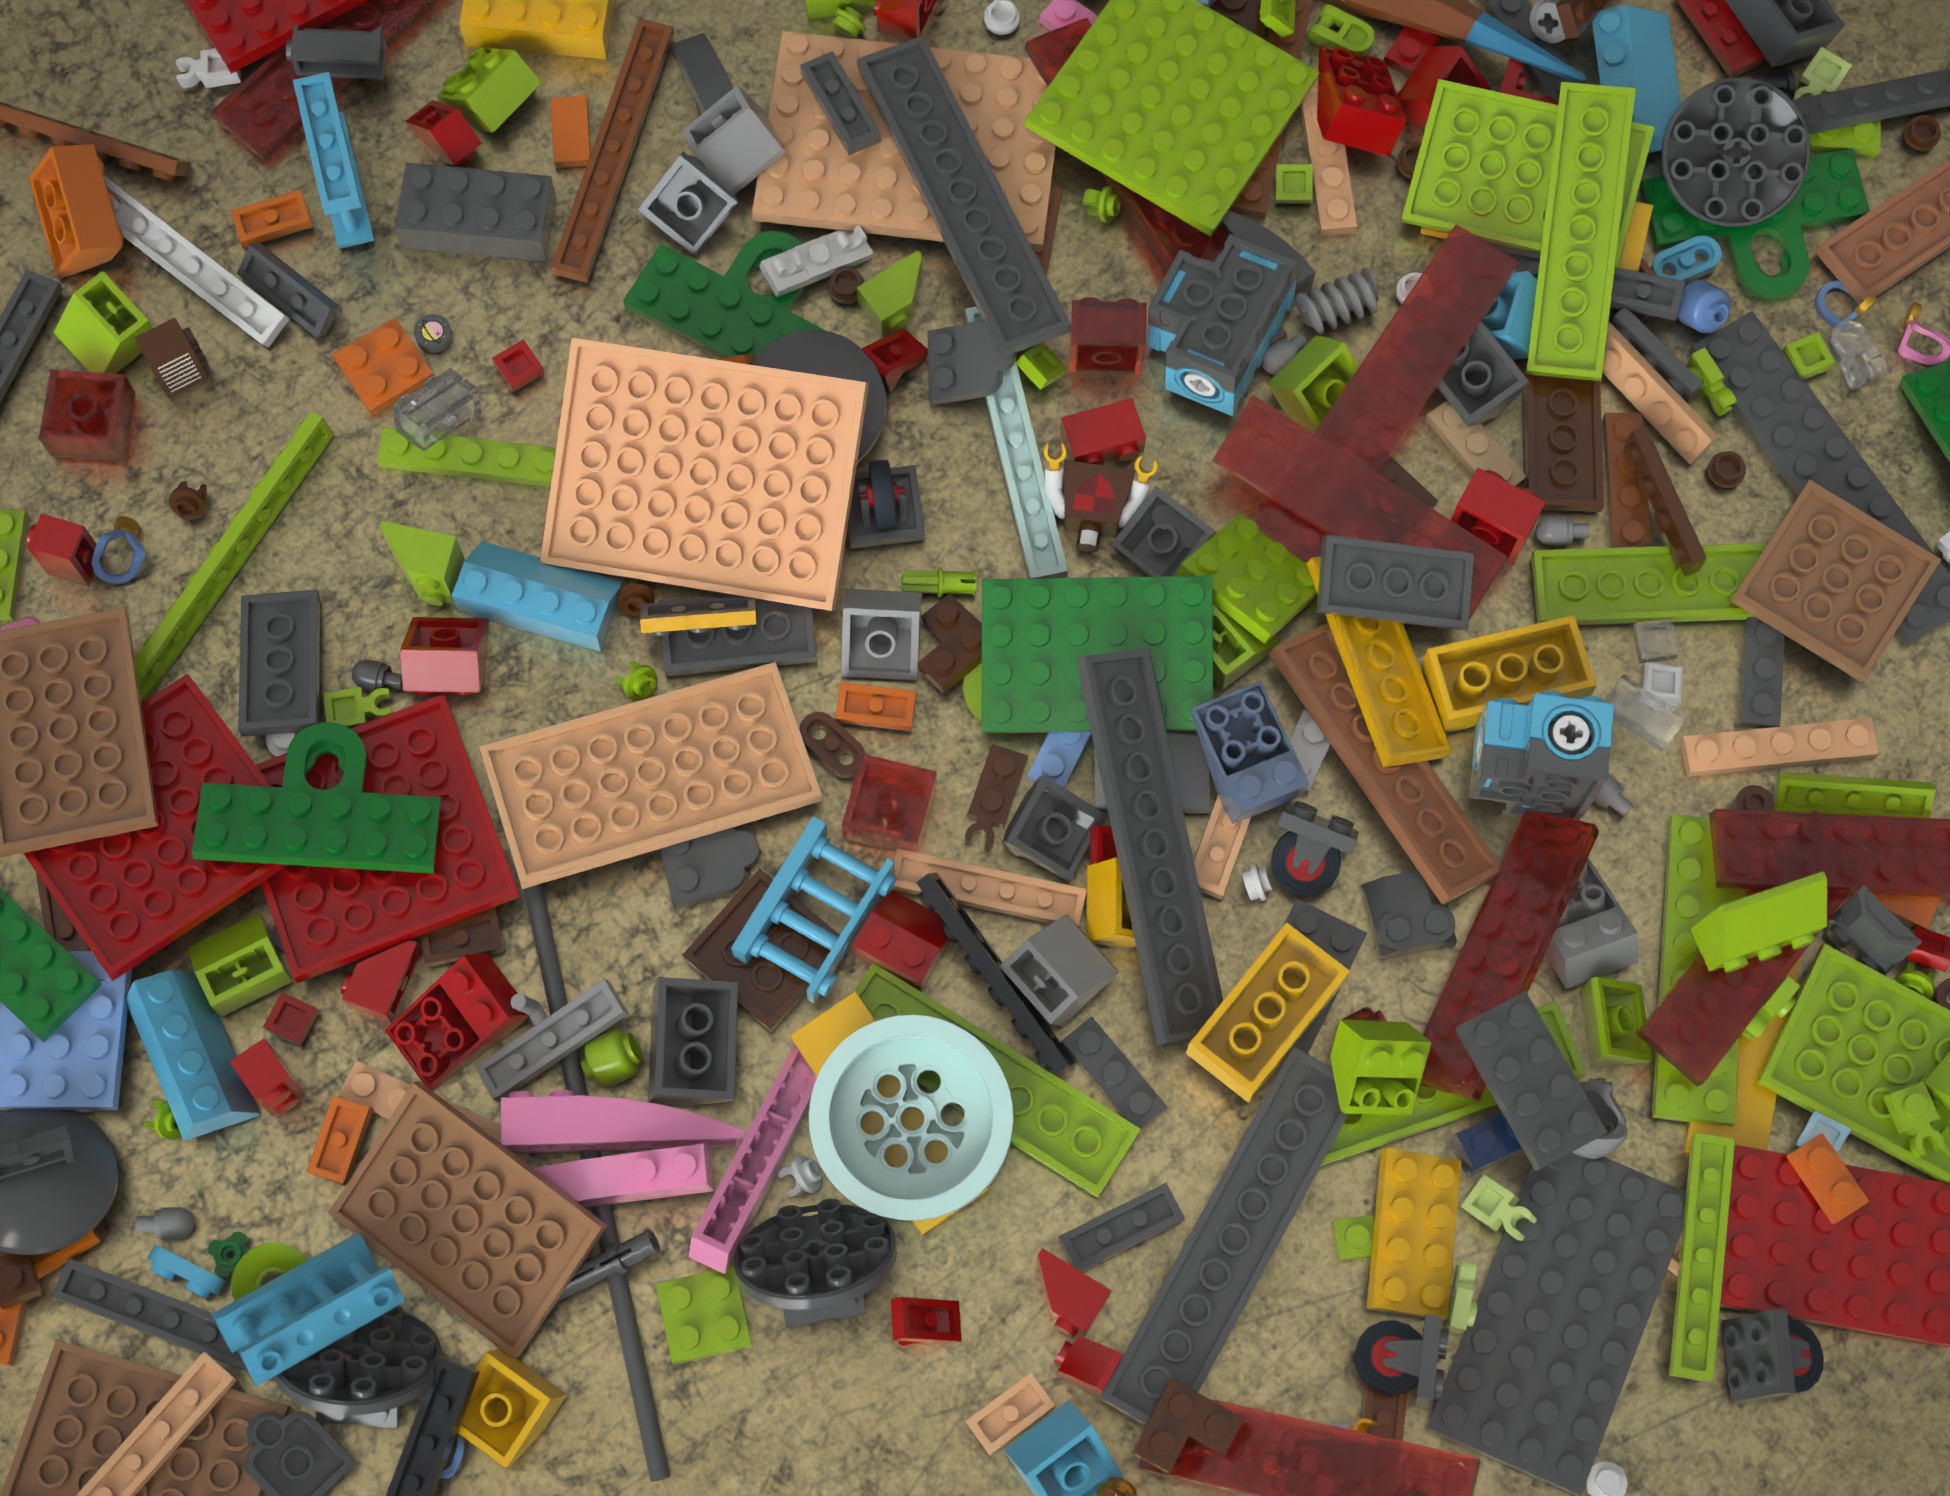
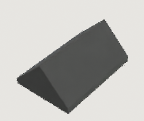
M1463 297L1402 339L1404 346L1468 427L1498 417L1529 385L1528 379Z

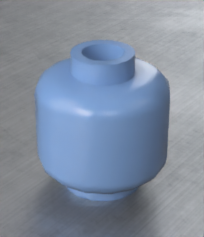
M1695 280L1684 287L1677 318L1681 323L1700 333H1712L1718 330L1729 317L1731 309L1730 298L1723 289L1705 280Z

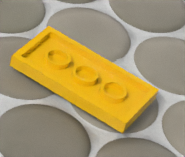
M1389 1147L1381 1149L1366 1309L1425 1319V1315L1441 1316L1442 1321L1448 1320L1462 1161Z

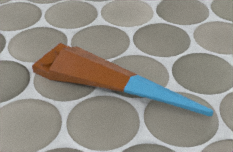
M1324 0L1346 12L1412 27L1470 44L1576 83L1585 84L1587 80L1585 75L1466 0Z

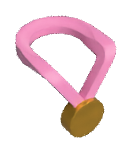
M1913 302L1904 320V324L1907 327L1900 341L1898 353L1903 358L1926 366L1942 363L1949 357L1950 340L1937 330L1919 325L1918 317L1922 305ZM1912 329L1938 340L1942 344L1943 350L1936 355H1924L1908 347L1907 342Z

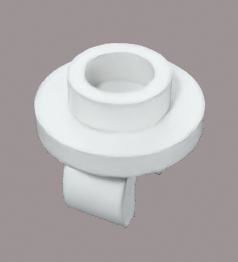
M804 1155L794 1157L791 1161V1167H785L778 1173L779 1179L788 1178L792 1175L796 1179L795 1187L786 1193L788 1197L802 1196L806 1192L814 1193L821 1187L820 1179H822V1172L815 1160L812 1158L808 1159Z

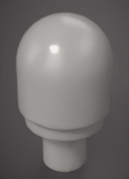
M1298 334L1291 340L1283 338L1270 345L1261 363L1263 369L1269 374L1276 375L1308 344L1306 338Z
M1551 515L1539 520L1535 532L1538 540L1545 545L1566 546V544H1572L1573 538H1589V523H1573V519L1567 516Z
M1608 773V780L1606 783H1603V787L1598 795H1595L1594 802L1605 809L1611 805L1624 816L1633 807V804L1621 794L1624 790L1620 786L1621 783Z
M164 1207L161 1210H155L154 1216H136V1232H154V1238L179 1240L187 1237L192 1232L194 1218L185 1208Z

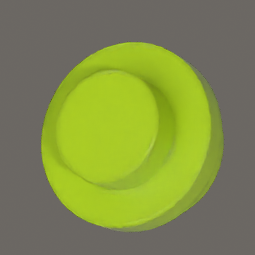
M846 7L845 10L837 8L833 13L835 18L832 21V25L849 38L856 39L859 33L863 34L866 27L862 24L863 16L852 8Z

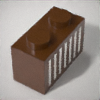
M175 317L134 337L168 398L208 378L202 368V365L208 363L197 340L189 327L181 329Z

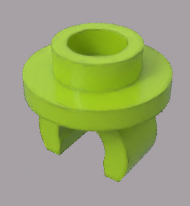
M1105 186L1102 192L1087 189L1082 204L1089 205L1087 210L1089 215L1099 216L1101 222L1110 223L1114 216H1118L1120 212L1121 197L1113 186Z
M631 661L629 666L632 670L624 679L617 675L615 681L624 691L625 696L636 702L647 699L654 692L657 685V674L650 666L640 665L636 661Z
M1910 961L1904 970L1896 976L1895 981L1931 999L1935 990L1933 983L1935 973L1930 970L1926 975L1914 970L1916 963Z
M154 1100L151 1106L158 1109L154 1122L145 1121L144 1126L156 1132L161 1138L168 1140L176 1139L181 1133L167 1100L165 1102Z

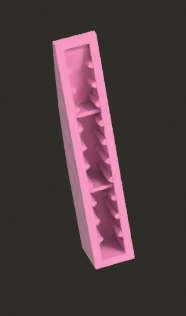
M795 1044L691 1237L689 1258L726 1274L735 1256L741 1238L748 1232L810 1107V1099L817 1076Z
M554 1090L549 1092V1096L533 1097V1092L515 1091L509 1093V1097H501V1145L513 1153L645 1150L703 1143L707 1148L740 1147L745 1137V1130L704 1115L666 1105L625 1098L574 1095V1092L571 1090Z
M704 1143L590 1158L533 1168L584 1208L714 1191L711 1151Z

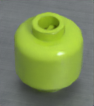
M614 1029L586 1043L584 1048L585 1058L581 1059V1066L584 1074L590 1081L595 1079L603 1087H611L638 1073L639 1063L643 1061V1054L636 1038L631 1033L625 1034L620 1029Z

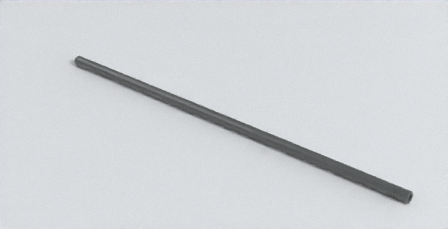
M539 884L525 888L523 891L549 1012L552 1015L567 1005L568 1001L543 886ZM576 1049L560 1060L566 1090L573 1091L574 1095L588 1096L579 1052ZM579 1151L581 1160L601 1157L600 1151ZM612 1204L593 1206V1215L608 1225L598 1239L601 1253L607 1251L608 1245L614 1242L620 1244ZM617 1272L608 1276L607 1282L650 1482H654L671 1476L627 1273L621 1275Z

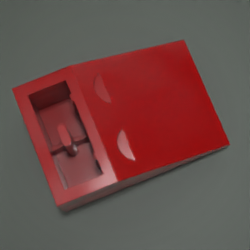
M1321 46L1319 49L1318 67L1320 73L1318 76L1317 122L1323 140L1389 157L1407 119L1386 63L1374 56H1367L1365 58L1354 55L1341 47L1332 49Z
M486 952L463 955L394 1020L385 1031L423 1084L433 1091L506 1039L529 1016L511 1006L512 997L518 993Z

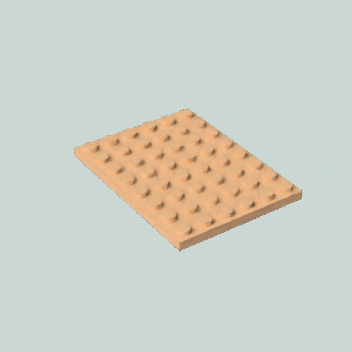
M782 31L768 120L786 153L758 175L752 209L753 221L851 232L855 230L856 226L860 225L864 233L944 242L857 68L858 58L893 47L899 43ZM929 47L1033 251L1043 253L1056 145L1024 127V123L1028 114L1065 62ZM832 51L881 132V142L851 155H848L800 72L801 64Z
M572 338L540 563L835 611L869 383Z

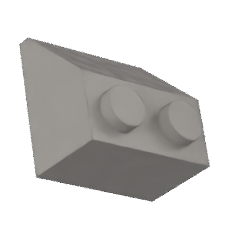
M846 589L843 605L841 677L917 681L921 630V592Z

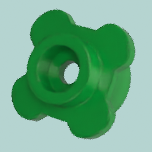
M237 1231L232 1233L230 1238L222 1241L213 1240L209 1244L208 1253L214 1257L216 1263L214 1271L218 1277L228 1278L233 1273L241 1257L249 1251L245 1245L247 1237L244 1233ZM233 1251L234 1257L229 1259L227 1257L228 1252Z

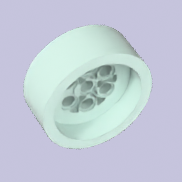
M899 1015L884 1018L860 1028L841 1042L831 1053L820 1070L813 1087L809 1107V1130L814 1152L821 1168L828 1179L846 1198L859 1207L883 1217L909 1221L927 1220L961 1209L977 1198L992 1183L999 1173L1010 1148L1013 1132V1106L1010 1090L1000 1066L988 1049L973 1035L955 1024L942 1019L922 1015ZM927 1071L937 1073L941 1079L939 1089L930 1094L922 1092L918 1087L919 1077ZM889 1075L897 1077L901 1083L899 1093L892 1098L883 1097L878 1090L880 1080ZM949 1104H958L964 1110V1119L957 1126H948L942 1121V1111ZM910 1108L920 1109L924 1114L923 1125L914 1131L907 1130L902 1124V1115ZM871 1112L881 1114L884 1119L882 1131L875 1135L867 1134L862 1127L864 1116ZM939 1140L946 1144L948 1155L943 1162L934 1164L927 1160L925 1149L930 1142ZM892 1145H902L908 1153L907 1161L903 1166L893 1168L886 1162V1151Z

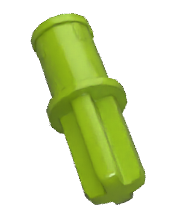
M938 567V571L905 570L901 575V589L903 592L937 593L938 597L948 593L976 595L977 583H975V580H977V572L943 571L942 567Z

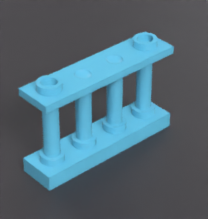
M325 72L293 80L322 209L325 216H331L338 249L375 241L344 111L339 112L330 73Z
M813 816L731 949L733 957L746 965L752 956L758 958L761 955L810 983L806 990L807 999L815 1004L820 994L826 997L832 989L837 978L833 974L880 895L884 897L889 895L897 877L893 875L895 873L894 861L889 858L886 859L880 871L830 844V839L827 838V824ZM814 857L817 859L823 857L871 884L861 902L858 904L810 877V871L806 869ZM802 889L851 917L840 936L834 935L790 910L789 904L786 901L792 891L799 892ZM781 922L831 950L820 969H815L768 942L769 937L766 936V933L773 923L778 925Z
M356 1233L214 1312L212 1316L227 1347L232 1353L238 1350L254 1384L258 1386L404 1303L405 1300L390 1268L386 1266L378 1271L364 1238L359 1233Z

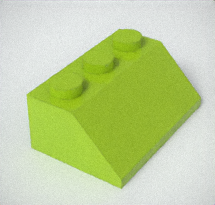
M1824 871L1723 904L1691 927L1690 930L1708 971L1711 972L1724 967L1725 972L1729 973L1748 965L1747 959L1758 956L1760 961H1764L1781 954V947L1791 944L1793 949L1796 950L1816 941L1814 935L1827 927V877Z

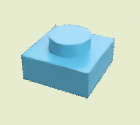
M1814 1111L1796 1145L1800 1147L1823 1133L1838 1154L1851 1129Z

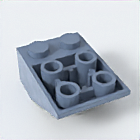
M1261 680L1190 709L1216 791L1232 825L1297 799L1304 794L1310 783Z

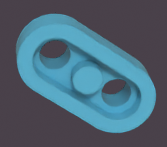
M1696 236L1658 253L1654 258L1651 269L1657 276L1685 281L1686 284L1711 273L1717 267L1722 255L1721 248L1717 241L1709 236ZM1700 255L1704 257L1705 262L1696 260L1695 256ZM1669 269L1674 275H1666L1663 270Z
M158 1245L153 1246L147 1257V1260L153 1263L150 1271L169 1281H172L175 1275L187 1280L188 1283L185 1289L205 1299L208 1298L210 1292L218 1296L226 1282L211 1272Z

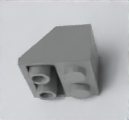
M738 85L682 130L696 157L703 162L707 171L733 195L786 153L763 109Z
M1067 914L1026 939L999 966L1050 1024L1064 1026L1119 973L1116 967Z

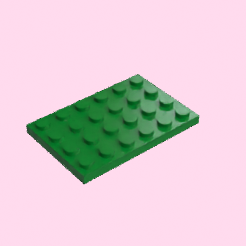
M1212 576L982 579V733L1091 732L1076 659L1088 655L1146 648L1149 649L1166 731H1197L1190 709L1213 700Z

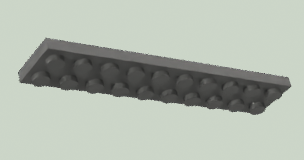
M924 36L858 58L857 68L1002 358L1070 333L1071 323Z
M1753 311L1692 345L1689 351L1691 355L1704 347L1707 349L1725 377L1722 381L1723 384L1736 397L1737 402L1731 405L1733 412L1797 498L1808 481L1811 480L1935 555L1805 380L1800 378L1796 368ZM1939 562L1896 630L1907 647L1950 621V574L1941 562Z
M1149 649L1083 656L1076 659L1156 1043L1161 1045L1191 1039L1196 1036L1223 1002Z
M1293 1046L1101 1395L1100 1400L1145 1425L1168 1379L1172 1378L1188 1388L1199 1392L1348 1116V1113H1343L1340 1110L1331 1066Z

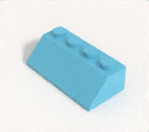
M1630 5L1601 10L1592 20L1600 84L1636 88L1632 122L1655 126L1648 153L1660 151L1668 122L1681 104L1669 16L1667 13Z
M482 541L464 561L451 596L459 612L480 618H488L490 621L602 652L618 606L617 594L621 589L622 581L586 570L540 563V557Z
M169 970L133 981L126 996V1004L183 1140L186 1141L258 1117L260 1112L253 1096L229 1062L236 1055L219 1015L211 1008L196 974Z

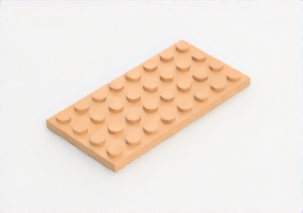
M776 662L479 746L522 889L822 801V793Z

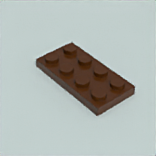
M1526 366L1523 372L1529 381V385L1524 389L1526 488L1535 492L1539 499L1546 502L1542 510L1601 512L1604 507L1600 381L1526 374Z

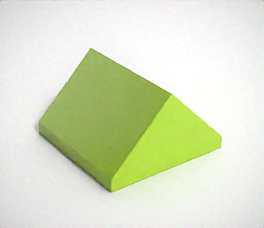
M1598 976L1590 978L1581 989L1580 994L1591 1068L1653 1062L1642 986Z

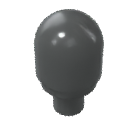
M365 659L357 662L352 669L353 682L357 687H361L364 690L374 691L379 688L388 689V687L403 689L402 674L392 672L391 666L386 665L384 662Z

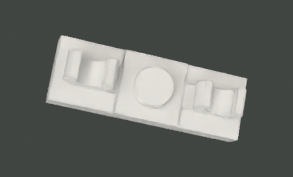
M858 225L853 232L838 230L761 261L759 268L775 296L779 297L829 277L840 268H851L869 261L874 253L867 243V236L861 226Z

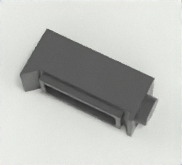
M294 25L293 38L288 39L286 43V57L288 61H292L297 76H312L329 72L331 77L384 78L387 41L382 26H379L370 33L369 31L307 28L299 30L298 25Z

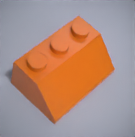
M94 144L52 146L29 176L57 279L65 278L109 262L123 246V232L121 227L116 224L113 213V197L107 191L103 178L104 165L101 158L97 157Z

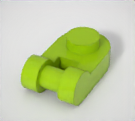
M1327 4L1323 6L1318 14V23L1312 24L1306 34L1308 40L1317 46L1325 45L1332 49L1341 47L1361 57L1367 56L1371 51L1375 38L1374 31L1369 24ZM1337 26L1341 29L1336 33L1330 30V28Z

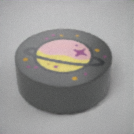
M426 315L419 319L414 327L416 342L425 352H442L452 342L453 334L450 324L440 315Z

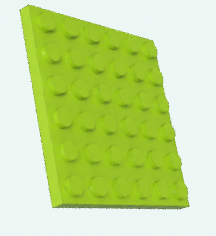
M1110 0L1028 114L1024 127L1212 237L1311 90L1320 72L1197 0Z

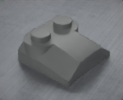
M683 151L637 210L692 255L696 256L739 200L707 171L700 159L696 156L687 155Z
M1155 486L1110 546L1150 577L1179 576L1176 572L1181 563L1217 532Z
M1042 775L1037 778L1024 796L1005 831L1002 843L1014 855L1026 857L1071 882L1076 868L1090 845V828L1094 825H1101L1108 815Z
M1418 870L1384 876L1362 884L1379 960L1456 945L1455 918L1449 910L1448 904L1442 905Z
M1865 885L1827 919V935L1830 940L1840 948L1845 947L1856 958L1855 960L1883 975H1886L1922 943Z

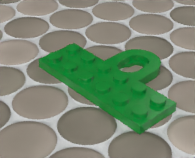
M1853 149L1810 155L1806 176L1792 200L1768 219L1747 226H1719L1693 216L1674 198L1664 176L1642 179L1639 186L1643 203L1653 205L1649 228L1655 251L1668 249L1701 235L1709 236L1717 242L1726 240L1734 273L1739 284L1749 294L1769 301L1782 300L1792 296L1800 289L1808 275L1810 260L1802 229L1854 222L1870 212ZM1760 235H1769L1780 242L1783 248V257L1780 261L1781 270L1778 274L1768 275L1762 271L1760 264L1754 260L1751 248L1752 239Z
M781 231L763 232L752 237L742 247L724 276L661 243L623 299L625 308L721 359L746 354H754L756 357L767 345L787 334L803 330H824L790 312L806 286L776 297L774 292L769 295L757 294L747 284L749 277L760 269L761 261L803 244L795 236Z
M331 722L317 723L301 730L290 742L286 755L282 787L202 782L192 849L193 859L434 874L441 797L364 793L367 761L365 747L361 738L352 729L344 725ZM322 754H333L339 760L338 767L344 774L341 782L337 786L325 790L316 789L309 785L306 781V776L315 766L316 759Z
M0 888V1001L40 1040L45 1042L102 984Z

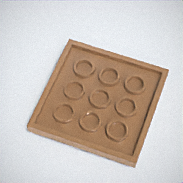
M1809 480L1730 602L1863 683L1941 559Z

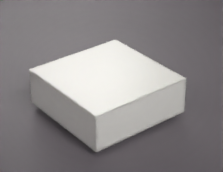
M1645 662L1642 672L1640 701L1660 704L1662 700L1665 702L1663 705L1678 707L1681 703L1684 667Z

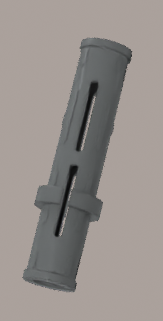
M647 1229L621 1244L614 1242L608 1245L607 1251L584 1261L557 1302L618 1272L622 1275L630 1270L631 1265L659 1253L660 1245L655 1234L650 1229Z

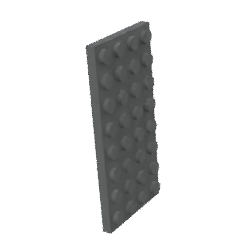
M1571 1152L1538 1171H1535L1532 1164L1530 1165L1518 1195L1520 1200L1515 1207L1522 1206L1527 1208L1536 1217L1537 1221L1534 1224L1528 1219L1523 1218L1516 1223V1229L1525 1236L1523 1241L1514 1239L1504 1230L1476 1301L1478 1306L1473 1327L1467 1326L1466 1331H1464L1444 1381L1441 1400L1436 1401L1425 1430L1570 1494L1581 1496L1683 1230L1686 1191L1606 1157L1593 1160Z

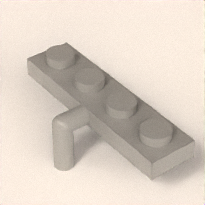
M603 979L549 1017H547L537 1000L522 994H515L511 999V1006L528 1014L534 1027L479 1063L475 1068L492 1099L499 1102L501 1097H507L509 1093L516 1091L627 1016L628 1012L611 982Z

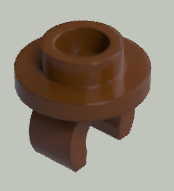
M182 481L169 497L171 509L185 519L194 520L201 518L207 509L208 494L206 484H201L200 489L197 491L188 487L186 481Z
M624 579L621 583V589L617 594V605L622 612L628 615L640 616L641 604L655 603V595L651 590L650 581L643 580L642 585L629 584L628 579Z
M1746 786L1739 791L1735 798L1734 806L1736 811L1734 813L1744 823H1762L1773 813L1774 799L1770 792L1761 786Z

